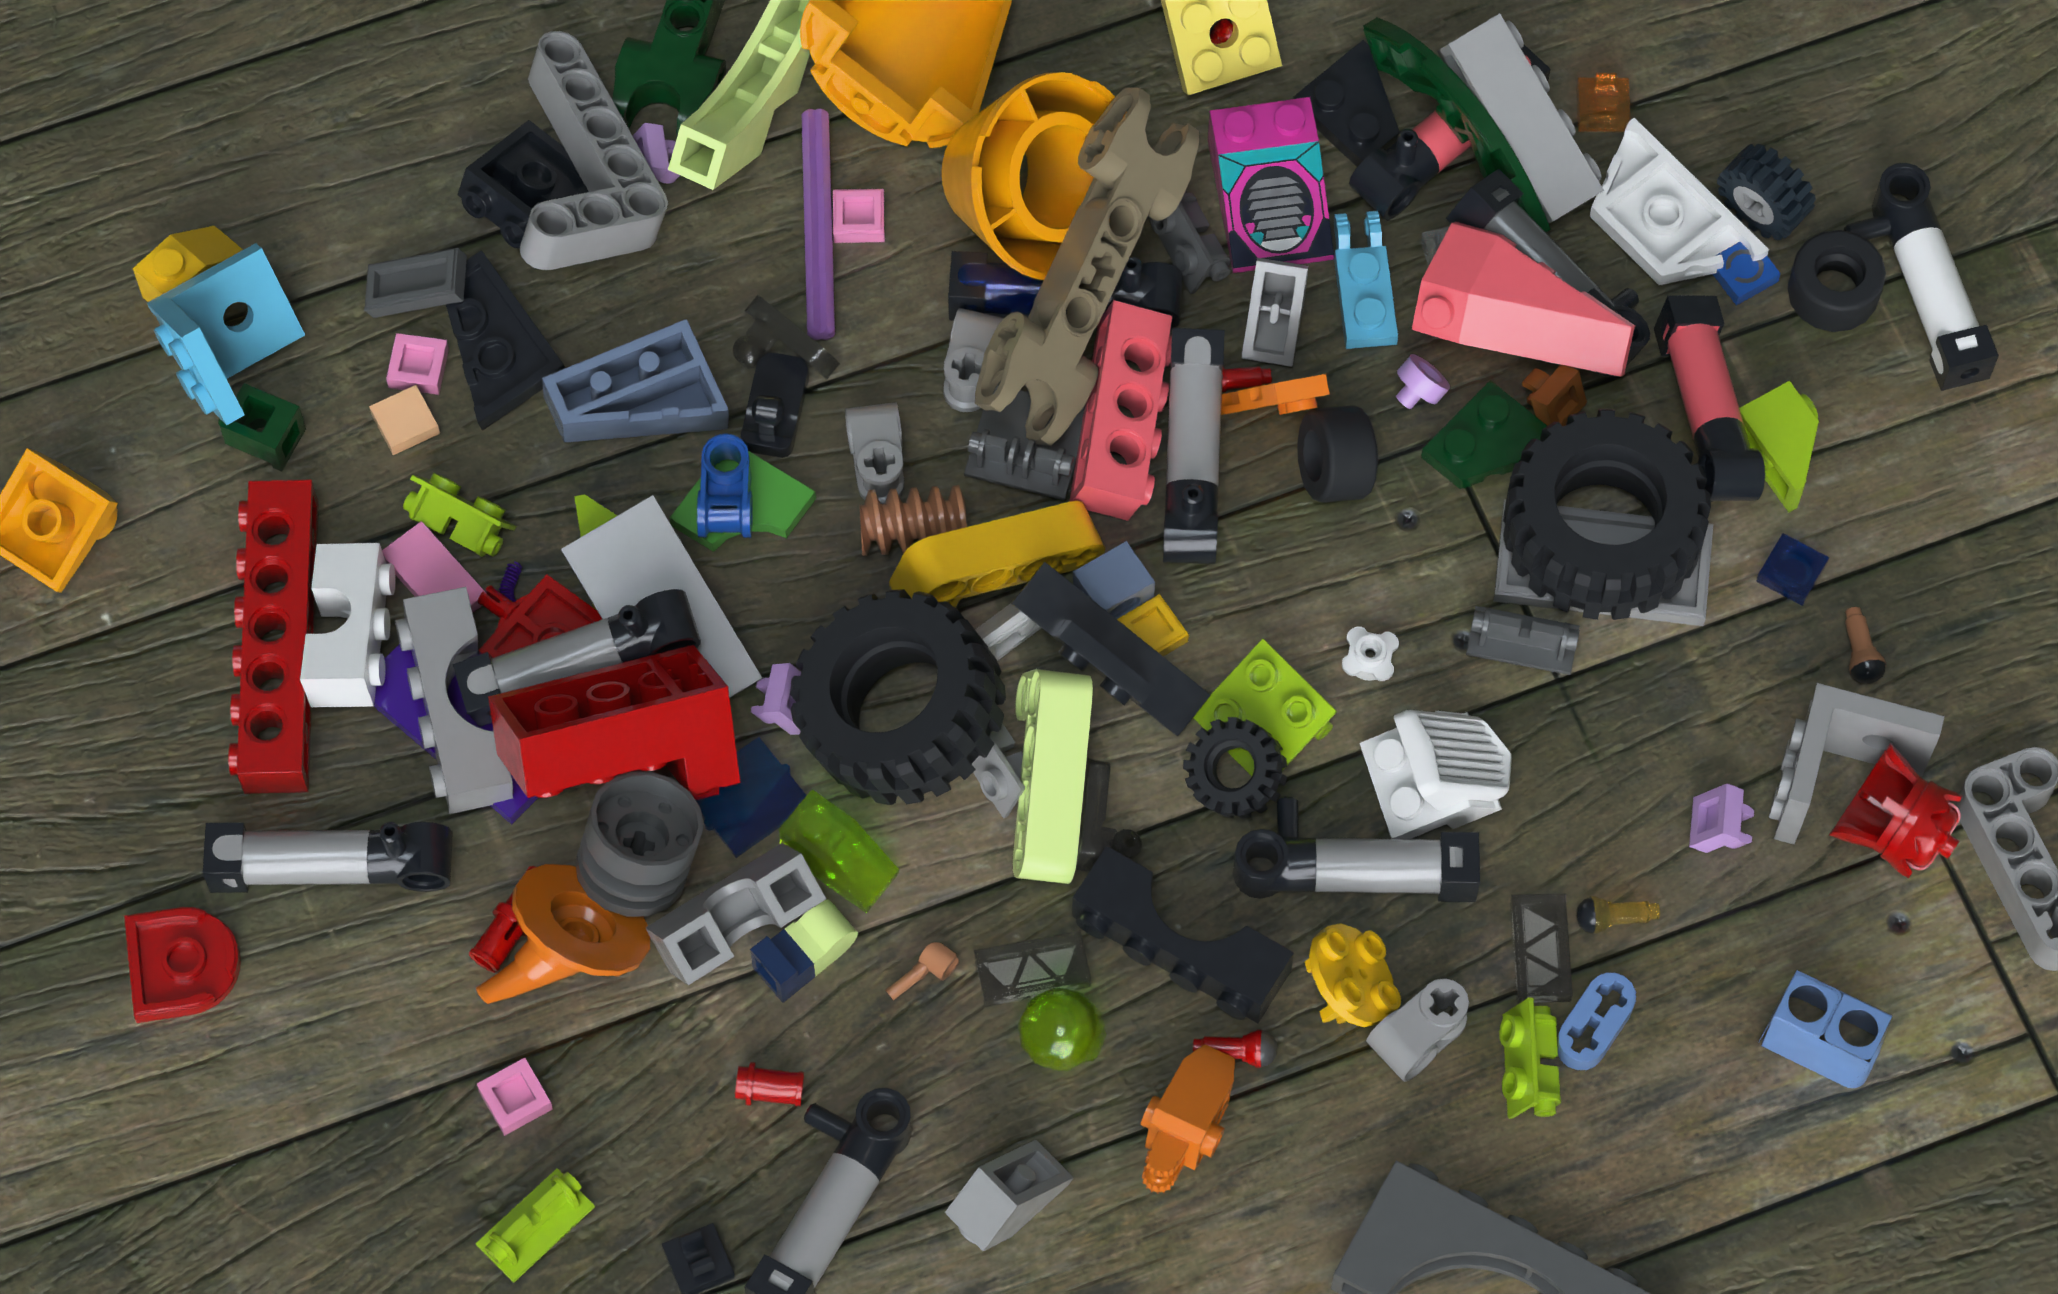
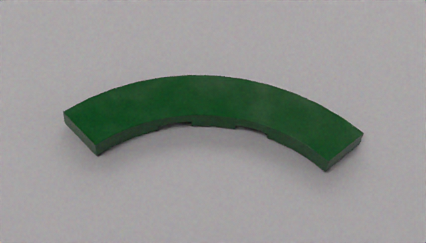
M1378 17L1363 25V31L1377 69L1400 80L1414 92H1421L1432 96L1440 104L1436 107V112L1450 127L1460 142L1465 143L1470 140L1482 176L1486 178L1497 169H1500L1523 193L1517 203L1545 232L1551 230L1542 205L1519 159L1490 114L1459 76L1425 44L1400 27Z

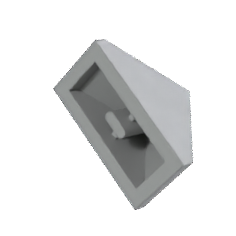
M1257 258L1242 359L1293 366L1305 301L1309 266Z

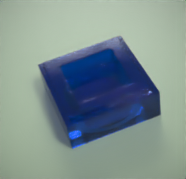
M1782 533L1760 570L1756 582L1803 606L1827 566L1830 557Z

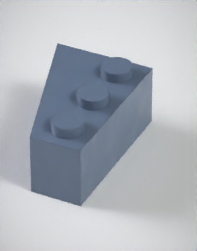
M687 319L542 378L543 397L564 443L728 429V407Z

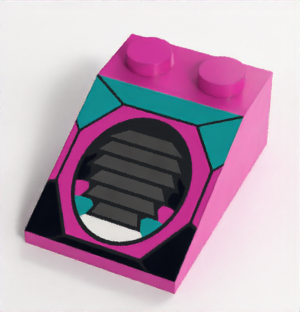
M1310 97L1210 110L1207 141L1233 273L1254 271L1257 258L1293 264L1334 260L1319 138Z

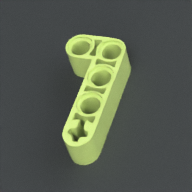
M1035 669L1023 673L1020 677L1016 692L1015 713L1017 720L1026 721L1020 778L1025 786V790L1018 799L1013 851V873L1016 878L1069 884L1074 877L1078 856L1093 684L1089 675Z

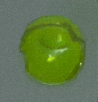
M1065 988L1050 989L1032 998L1028 1002L1018 1023L1020 1043L1024 1051L1035 1064L1056 1071L1066 1072L1083 1062L1094 1061L1099 1056L1107 1035L1103 1015L1100 1010L1083 993Z

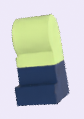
M827 899L805 912L796 923L792 922L770 939L766 936L750 949L752 967L781 1002L784 1003L843 955L856 940L858 932L830 899Z

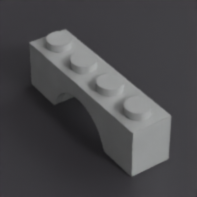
M462 587L403 599L404 618L395 620L401 651L411 650L415 667L407 668L412 699L423 698L427 716L418 717V724L424 749L434 747L438 765L429 766L435 798L445 796L449 814L486 807L496 802L513 799L511 774L497 755L494 731L478 728L464 720L455 711L447 695L449 685L455 675L453 664L478 655V634L467 588Z

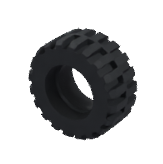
M1599 409L1597 417L1587 418L1586 412L1582 411L1568 415L1567 424L1564 427L1559 422L1551 423L1542 429L1540 440L1531 439L1522 450L1520 462L1515 463L1510 477L1503 516V522L1505 523L1503 533L1505 547L1508 551L1513 552L1511 563L1517 574L1522 577L1529 574L1530 581L1528 587L1539 597H1544L1546 593L1553 596L1554 607L1565 612L1569 611L1570 606L1584 610L1582 617L1598 620L1600 612H1611L1613 620L1629 618L1632 608L1638 607L1640 613H1647L1658 608L1661 596L1664 599H1671L1681 590L1683 580L1691 577L1697 565L1709 524L1708 517L1711 509L1710 493L1705 489L1707 478L1702 466L1697 463L1691 465L1694 455L1693 451L1684 441H1679L1677 444L1672 442L1671 436L1673 431L1662 424L1657 423L1655 428L1644 424L1645 416L1630 412L1629 418L1615 417V410ZM1590 485L1614 486L1631 493L1647 507L1654 519L1655 528L1644 537L1626 544L1607 545L1593 542L1580 536L1567 525L1559 513L1557 503L1565 495L1581 487Z
M905 589L886 591V598L879 599L875 593L863 596L858 599V606L850 610L843 606L832 615L835 620L826 628L820 625L810 638L814 641L809 651L806 649L801 651L796 662L801 675L794 676L791 679L790 695L796 701L791 707L793 723L800 730L799 737L809 752L837 783L843 784L850 793L862 799L871 796L876 803L887 805L896 803L897 796L906 805L922 802L924 800V793L930 791L938 797L952 789L949 783L958 776H961L963 780L967 779L976 770L972 765L979 755L986 758L994 746V742L989 736L992 731L999 732L1001 730L1004 713L997 706L1003 705L1006 700L1005 685L999 678L1002 671L997 659L970 622L965 620L958 609L948 602H938L933 595L921 591L913 593L911 598ZM909 663L937 665V683L934 693L927 706L917 717L902 727L886 732H866L860 730L859 715L863 700L872 685L880 677L896 667Z

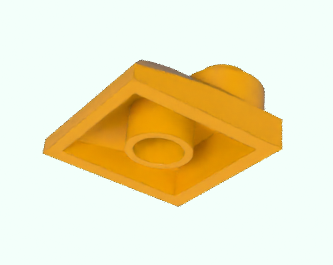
M27 448L0 494V555L54 591L61 593L96 540L106 537L113 530L117 521L118 503L107 492L65 465L36 450Z

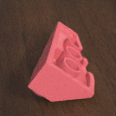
M1456 221L1451 223L1421 280L1412 330L1463 345L1619 377L1625 374L1635 328L1634 324L1587 292H1579L1555 275L1556 271L1545 263H1537L1515 248L1517 244L1504 235Z

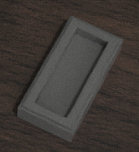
M459 248L369 264L364 311L371 317L377 318L462 302L464 300L467 255Z

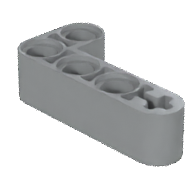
M2032 747L1982 765L1971 771L1959 792L1963 797L1960 802L1956 801V806L1961 814L1960 823L2030 957L2043 969L2056 971L2058 970V869L2029 814L2044 807L2050 799L2058 783V759L2053 753L2044 748ZM2021 774H2034L2040 778L2043 785H2030L2023 780ZM1985 792L1993 798L1995 804H1981L1974 798L1972 793ZM1997 839H2011L2018 845L2020 851H2006L1997 843ZM2030 884L2036 886L2041 890L2044 898L2035 899L2029 897L2024 893L2021 885ZM2049 932L2053 939H2050V937L2048 936Z

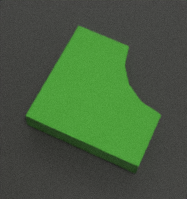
M748 451L753 501L752 532H770L787 539L816 500V493L811 488ZM726 459L718 462L714 468L727 472L735 469L739 463ZM700 477L670 516V524L678 531L714 552L727 539L741 533L709 532L706 538H698L697 499L701 486Z

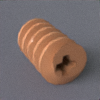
M959 485L952 486L948 501H944L938 486L931 487L927 502H923L917 487L910 488L906 503H902L896 488L889 489L885 504L880 503L875 489L868 490L864 505H860L862 556H868L872 541L877 542L882 555H889L893 540H897L904 553L907 548L913 545L914 539L921 540L929 536L967 527L965 498Z

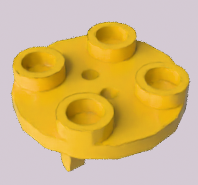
M1340 923L1325 927L1312 939L1309 958L1304 963L1307 972L1312 973L1320 994L1329 1004L1319 1011L1323 1023L1330 1022L1336 1018L1338 1024L1347 1021L1357 1026L1369 1027L1379 1024L1385 1017L1400 1007L1401 996L1393 983L1392 974L1385 961L1386 947L1382 939L1375 932L1367 930L1361 933L1354 927Z

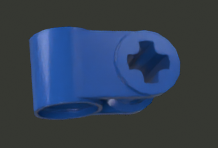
M719 434L707 441L701 455V486L697 499L698 538H706L709 532L741 533L743 538H751L753 501L748 448L743 440L735 435ZM726 459L739 463L732 471L723 472L714 468L718 462Z

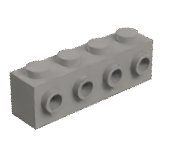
M1499 13L1439 49L1437 53L1473 92L1499 127L1526 172L1542 205L1548 223H1551L1604 191L1599 183L1602 176L1594 159L1588 153L1582 154L1573 136L1576 135V131L1569 116L1562 109L1557 110L1549 98L1547 92L1550 91V87L1545 75L1536 65L1531 66L1522 52L1521 48L1524 47V42L1518 29L1511 21L1505 22Z

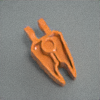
M1205 1044L1183 1059L1162 1098L1155 1095L1152 1097L1141 1121V1126L1148 1128L1145 1147L1150 1149L1147 1152L1145 1160L1147 1164L1142 1174L1143 1184H1146V1189L1149 1188L1151 1192L1154 1191L1157 1194L1159 1192L1165 1193L1166 1190L1170 1191V1187L1174 1186V1181L1177 1180L1184 1166L1195 1170L1204 1155L1212 1158L1225 1130L1219 1123L1228 1107L1230 1092L1234 1083V1057Z

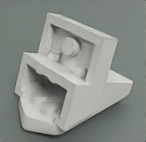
M1405 710L1394 715L1397 728L1360 743L1392 839H1412L1446 824L1455 829L1502 810L1499 798L1504 797L1509 791L1512 754L1491 727L1479 717L1470 716L1467 712Z

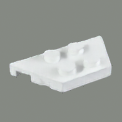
M1635 118L1628 122L1624 137L1607 170L1606 178L1602 185L1604 191L1596 195L1591 207L1590 217L1658 285L1715 274L1717 269L1723 268L1724 265L1722 254H1717L1738 242H1741L1749 250L1752 261L1761 260L1768 255L1769 249Z

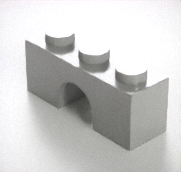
M781 843L650 924L645 929L670 973L685 984L690 985L733 958L734 955L730 947L743 935L768 924H775L781 928L826 900V897L802 854Z

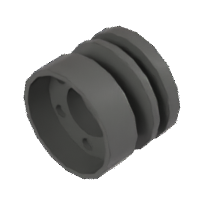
M628 772L615 777L596 792L575 859L577 879L589 898L605 910L627 917L651 916L664 911L682 895L704 829L701 808L690 791L674 779L654 772Z

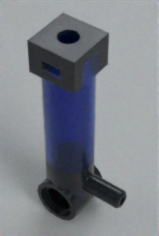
M952 251L948 293L949 320L954 321L959 308L984 314L1009 315L1019 312L1029 316L1044 280L1021 274L1006 263L988 262V253ZM1130 256L1105 311L1115 300L1171 315V329L1178 326L1181 317L1183 278L1181 270L1176 266L1162 262L1141 264L1140 259Z

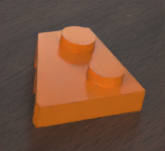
M1326 374L1222 394L1221 415L1278 405L1279 415L1318 408L1316 398L1330 395Z

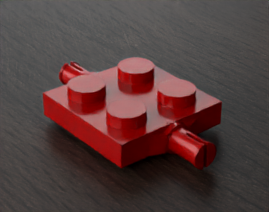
M548 574L529 594L517 599L515 602H512L492 585H489L485 588L486 593L482 592L480 594L478 604L484 606L499 617L500 620L496 631L478 650L479 655L488 652L494 658L602 620L597 610Z

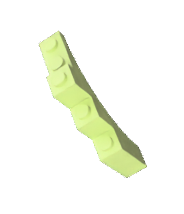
M810 0L769 1L754 32L721 83L701 107L681 124L668 170L714 190L761 155L774 110L796 95L800 88L810 55L808 49H802L800 26L804 10Z

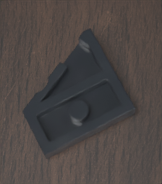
M1364 40L1293 96V99L1310 97L1316 129L1356 167L1374 151L1380 148L1387 150L1397 142L1400 131L1369 44Z

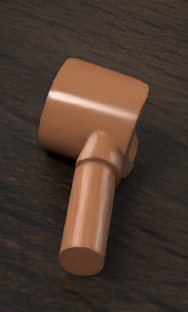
M939 942L930 943L921 953L918 963L912 967L913 969L885 991L894 1001L919 980H922L928 972L944 981L957 967L959 959L956 953Z

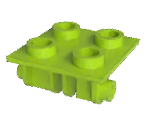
M1262 639L1215 689L1193 718L1207 731L1212 728L1210 722L1217 719L1228 722V717H1237L1242 721L1247 719L1272 734L1271 736L1279 742L1283 749L1280 753L1286 758L1288 766L1314 737L1317 740H1321L1331 731L1333 725L1329 721L1338 711L1265 639ZM1234 748L1227 751L1251 776L1253 775L1254 760L1247 750Z

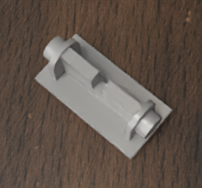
M1002 723L1001 730L999 732L992 731L989 736L994 742V746L987 757L983 758L979 755L972 765L976 769L973 774L979 781L984 795L993 802L1004 819L1009 816L1019 796L1025 790V786L1020 780L1022 751L1007 757L1003 754L1004 751L1012 749L1016 742Z

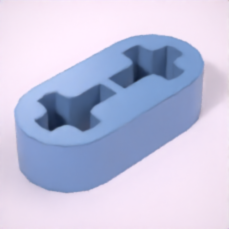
M1604 973L1597 976L1589 984L1563 1023L1558 1034L1557 1047L1558 1056L1567 1067L1575 1070H1588L1595 1067L1603 1059L1629 1020L1636 1002V991L1632 982L1625 976L1618 973ZM1614 990L1620 994L1618 1002L1620 1006L1615 1004L1611 1006L1603 1018L1597 1014L1602 1001V996L1599 993L1607 996ZM1588 1025L1594 1028L1595 1031L1590 1042V1046L1594 1051L1585 1047L1580 1053L1575 1052L1572 1049L1574 1040L1571 1036L1579 1038Z

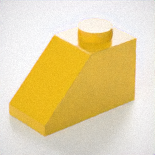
M214 225L170 234L133 268L142 297L149 302L243 249Z

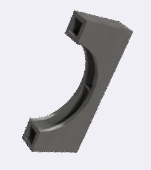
M1397 1160L1335 1270L1331 1290L1339 1294H1398L1409 1284L1429 1274L1451 1269L1472 1268L1498 1272L1528 1284L1542 1294H1651L1637 1287V1280L1628 1273L1612 1267L1605 1270L1589 1262L1587 1254L1575 1245L1564 1241H1559L1555 1244L1538 1235L1537 1228L1527 1220L1514 1215H1509L1508 1218H1505L1488 1209V1203L1479 1195L1465 1189H1459L1456 1192L1438 1182L1439 1178L1429 1169L1415 1163H1410L1409 1166H1406Z

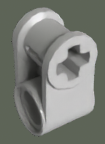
M962 308L958 309L944 361L945 381L943 395L946 403L952 409L960 412H973L980 409L975 404V391L984 353L994 331L1004 318Z
M897 402L845 408L850 454H853L860 496L865 500L868 490L875 489L880 503L885 504L889 489L896 488L899 497H901L904 491L903 444Z
M1434 980L1427 984L1424 989L1404 1006L1385 1017L1371 1031L1366 1042L1403 1082H1407L1424 1070L1438 1053L1464 1031L1469 1007L1468 994L1463 986L1454 980ZM1437 1005L1442 1010L1451 1006L1453 1007V1015L1450 1016L1443 1011L1436 1016L1433 1013L1434 1006Z

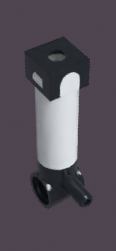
M1896 163L1888 167L1881 175L1872 204L1873 218L1846 224L1844 231L1858 234L1866 240L1888 235L1933 351L1929 361L1940 390L1944 391L1988 380L1992 375L1999 354L1987 324L1979 326L1929 199L1930 180L1926 173L1918 166L1909 163ZM1892 194L1904 195L1910 201L1898 200Z

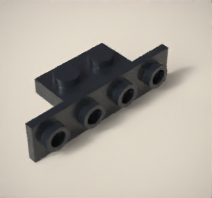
M1043 562L1011 603L1063 645L1058 653L1081 672L1087 666H1090L1105 678L1099 685L1105 692L1124 706L1131 699L1176 736H1179L1211 695L1046 562Z

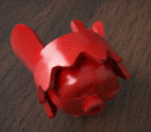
M1890 742L1828 836L1875 850L1896 871L1909 878L1912 874L1910 868L1923 871L1932 864L1938 853L1948 859L1958 845L1959 840L1951 836V834L1958 825L1961 814L1958 807L1951 802H1960L1963 796L1939 786L1933 781L1928 782L1920 777L1906 758Z

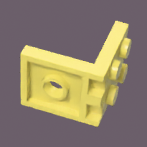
M1161 0L1182 90L1187 95L1282 66L1267 0ZM1220 19H1230L1233 24L1231 37L1221 44L1212 43L1210 40L1212 25Z

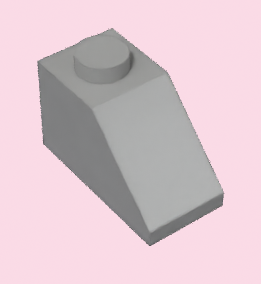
M1034 1140L979 1166L945 1213L958 1226L959 1231L968 1241L976 1244L982 1251H985L1016 1234L1062 1192L1074 1177L1037 1140Z

